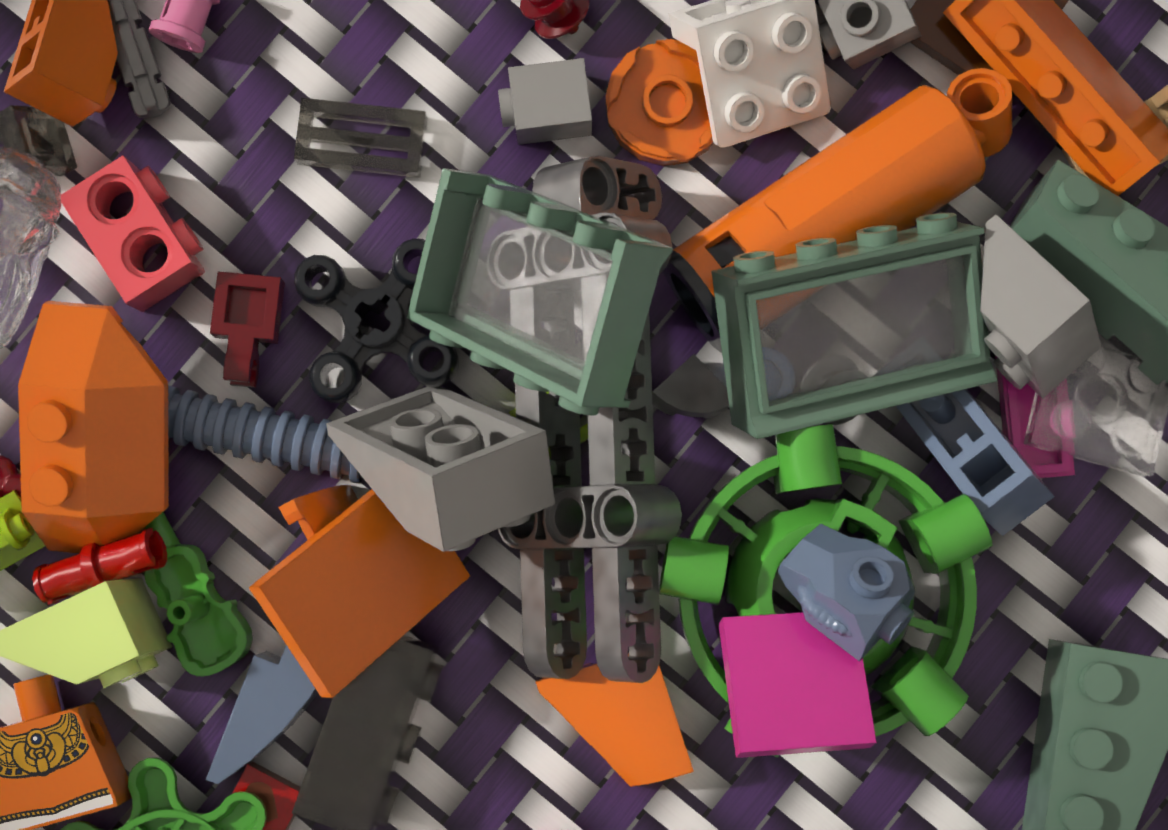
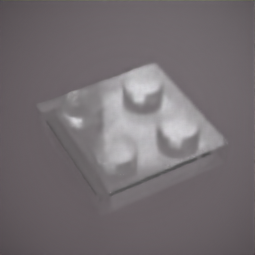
M1098 333L1101 348L1043 399L1035 392L1023 444L1057 454H1068L1076 459L1143 477L1152 476L1168 413V383L1163 380L1156 385L1137 368L1143 360L1115 335L1106 340Z

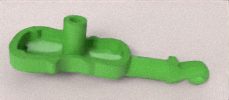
M162 512L144 530L153 528V531L159 532L166 545L167 563L163 568L146 571L145 581L150 590L157 596V605L167 609L168 620L174 624L172 632L166 636V639L174 644L182 667L188 673L195 676H210L233 666L246 656L253 641L252 629L247 620L238 611L237 601L235 599L226 601L216 591L214 586L215 575L208 569L206 558L201 549L194 545L181 544L165 513Z

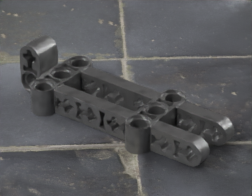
M591 156L544 167L537 173L533 181L532 192L672 247L671 237L665 225L657 220H653L658 216L661 209L662 192L659 181L650 168L633 162L603 156ZM534 227L509 231L500 235L494 242L490 252L489 269L495 284L502 289L512 290L513 326L578 357L575 291L583 290L585 353L587 357L613 260ZM671 255L668 257V259H667V260L665 261V263L662 265V267H661V269H660V272H659V275H660L661 272L667 267V264H668V262H669V260H670V258H671ZM649 312L625 394V399L631 401L629 408L600 407L598 415H588L590 486L582 487L579 414L559 406L560 396L552 392L546 394V392L531 390L515 383L516 418L546 430L548 448H550L551 452L550 466L555 505L531 514L527 522L514 527H501L498 529L502 540L509 547L520 549L523 654L529 671L536 677L570 679L579 673L586 660L587 631L584 548H592L595 654L597 666L602 675L609 681L644 683L653 677L660 663L661 631L657 545L668 543L676 536L681 525L682 512L680 502L675 493L666 486L655 485ZM543 321L546 322L547 329H544ZM552 578L555 580L554 589L551 586ZM551 613H557V620L551 619ZM626 614H629V622H626ZM554 644L557 645L556 654L553 652Z

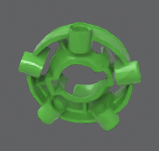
M833 424L811 426L775 435L777 455L756 463L731 479L704 508L694 524L689 538L675 536L666 545L659 594L678 598L682 628L693 658L711 686L729 704L725 672L715 659L706 641L699 618L697 601L718 605L721 600L727 571L726 603L733 604L739 616L776 614L772 600V588L777 568L786 555L819 524L839 531L842 523H847V531L850 533L860 531L865 535L864 539L870 540L889 550L905 562L915 589L904 549L899 540L894 536L897 527L873 511L876 503L881 500V494L885 489L912 513L898 520L923 572L939 573L940 607L936 624L930 620L912 617L907 627L891 645L880 639L863 657L865 675H868L892 656L905 637L908 626L914 627L920 632L933 634L926 651L912 646L871 686L881 697V699L870 704L875 736L892 731L908 721L924 736L936 733L956 716L969 697L956 683L953 676L961 665L968 649L975 623L977 585L972 557L993 546L989 529L974 502L965 494L944 503L924 481L894 461L861 449L836 446ZM840 471L871 481L867 491L862 495L860 505L845 499H809L805 501V506L793 510L780 511L775 509L767 513L750 528L742 520H738L727 511L744 493L770 477H773L776 494L842 484ZM719 520L726 524L733 533H737L742 537V540L735 548L728 570L729 546L708 542ZM914 596L909 605L911 610L914 608ZM730 717L724 729L733 734Z

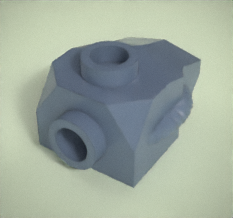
M819 524L796 545L779 566L778 573L785 587L800 603L805 620L859 662L880 639L891 645L901 635L914 615V611L909 608V605L915 594V589L905 562L886 548L870 540L848 537L823 524Z

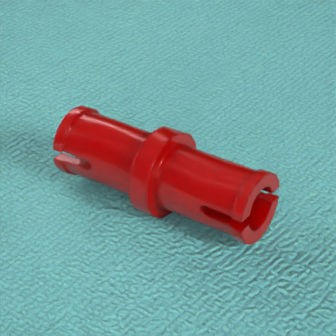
M153 528L145 529L141 533L103 546H99L95 542L82 547L79 554L36 567L32 576L33 587L43 603L48 602V605H53L60 600L75 596L105 581L122 580L152 569L163 568L167 563L166 545L159 532L153 531Z

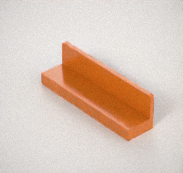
M955 0L943 12L989 66L1007 78L1013 93L1092 181L1119 196L1168 155V128L1054 0Z

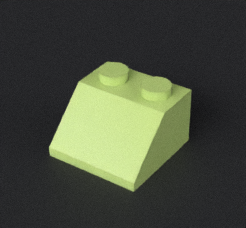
M142 578L105 581L0 630V657L76 685L100 679L103 688L121 681L124 683L157 668L159 665L154 655L171 648L172 644L166 639L167 633Z

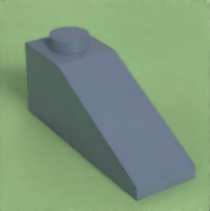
M920 336L872 376L900 371L908 365H925L942 361V359L926 339ZM967 389L896 406L960 491L974 502L983 519L1002 536L1055 497Z

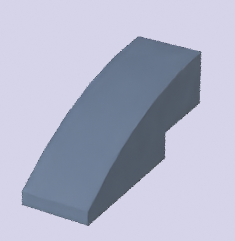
M287 645L282 657L267 651L254 655L206 777L207 781L219 784L262 754L297 721L319 694Z

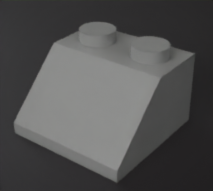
M995 214L986 222L980 311L990 334L984 338V341L997 356L993 361L994 365L1014 387L1020 390L1028 384L1043 399L1101 348L1091 302Z

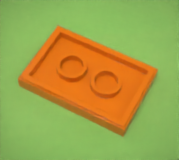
M371 489L252 584L249 589L319 695L325 698H333L470 577V574L455 551L443 552L408 533Z

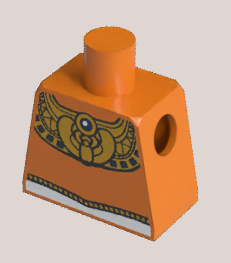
M49 674L13 684L22 721L0 727V830H32L113 808L132 798L128 789L127 772L99 708L94 702L62 710L54 677Z

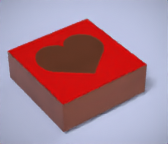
M253 761L247 764L233 793L248 791L255 793L262 799L267 810V820L263 830H288L308 790Z

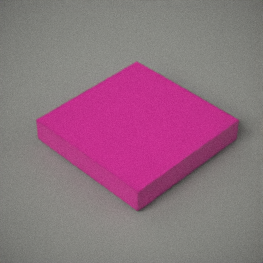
M803 612L723 617L721 619L719 631L736 758L871 748L877 743L863 658L859 662L805 620Z

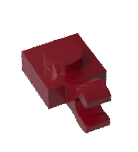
M217 272L210 334L214 338L228 339L223 380L230 381L232 386L256 388L259 375V342L278 344L285 282L281 277Z

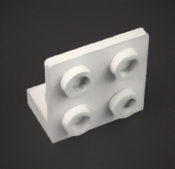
M710 0L668 13L673 38L697 52L713 143L720 148L729 147L826 115L830 112L831 106L815 0Z

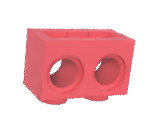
M122 155L58 196L127 305L144 312L205 273L204 268L195 256L203 250L200 241L183 218L173 222L162 204L170 196L150 166L140 170ZM132 192L134 203L130 212L120 219H112L110 216V206L114 198L121 193ZM155 244H166L168 256L165 264L157 271L145 272L143 257L146 251Z

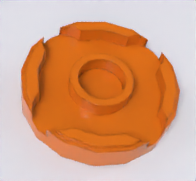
M666 39L658 40L655 44H648L642 48L639 46L627 53L611 73L605 95L608 125L620 146L637 159L660 166L688 163L707 152L714 143L696 50L678 40Z

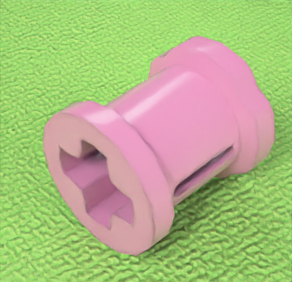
M166 0L159 20L151 21L148 29L149 33L170 46L188 52L202 53L205 40L201 35L212 5L220 4L221 0Z

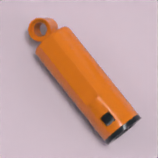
M979 68L959 74L950 83L947 96L940 90L928 85L919 86L674 248L667 267L663 272L675 296L703 336L714 348L722 353L711 271L734 266L733 257L754 251H773L775 257L796 253L795 244L798 242L816 238H834L837 244L857 240L856 231L872 226L894 225L897 226V231L910 229L916 225V218L933 214L983 179L986 169L985 157L1000 152L1009 143L1012 135L1011 84L999 72ZM824 286L756 300L759 328H763Z

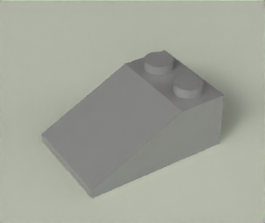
M427 386L326 423L328 436L408 533L443 552L468 548L474 544L476 538L501 527L521 525L530 519L531 514L555 505L546 430L441 386Z

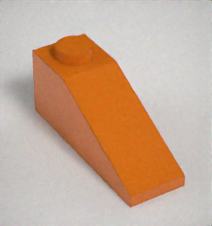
M32 0L4 93L72 127L94 112H103L110 104L117 86L116 80L111 78L118 51L108 0Z

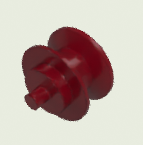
M521 0L520 2L522 14L528 19L535 20L536 32L545 39H554L568 33L574 34L579 29L578 25L585 18L590 6V0Z

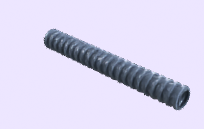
M168 386V440L170 437L173 438L175 445L185 447L190 441L193 442L195 449L204 451L208 446H212L213 452L224 455L227 450H232L233 457L243 459L247 454H251L252 460L263 463L266 458H270L272 465L282 467L285 462L291 463V469L302 471L305 466H308L311 473L315 475H321L324 470L330 471L331 478L341 479L343 474L349 475L350 482L358 484L363 478L328 436L326 423L332 420L323 419L320 424L314 423V418L310 415L304 414L298 420L295 419V415L291 411L285 410L279 416L276 415L275 409L265 406L260 412L257 411L256 405L253 403L245 402L242 407H238L234 399L226 398L222 403H218L217 396L206 394L203 399H199L198 392L187 390L183 395H180L178 388Z

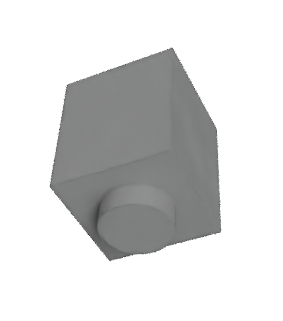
M584 58L508 67L510 88L498 89L503 127L515 126L518 145L592 136V117Z

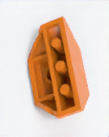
M46 301L43 303L19 379L21 508L23 515L49 551L80 553L82 547L95 542L99 546H103L138 534L169 507L168 381L141 344L121 324L123 320L112 306Z

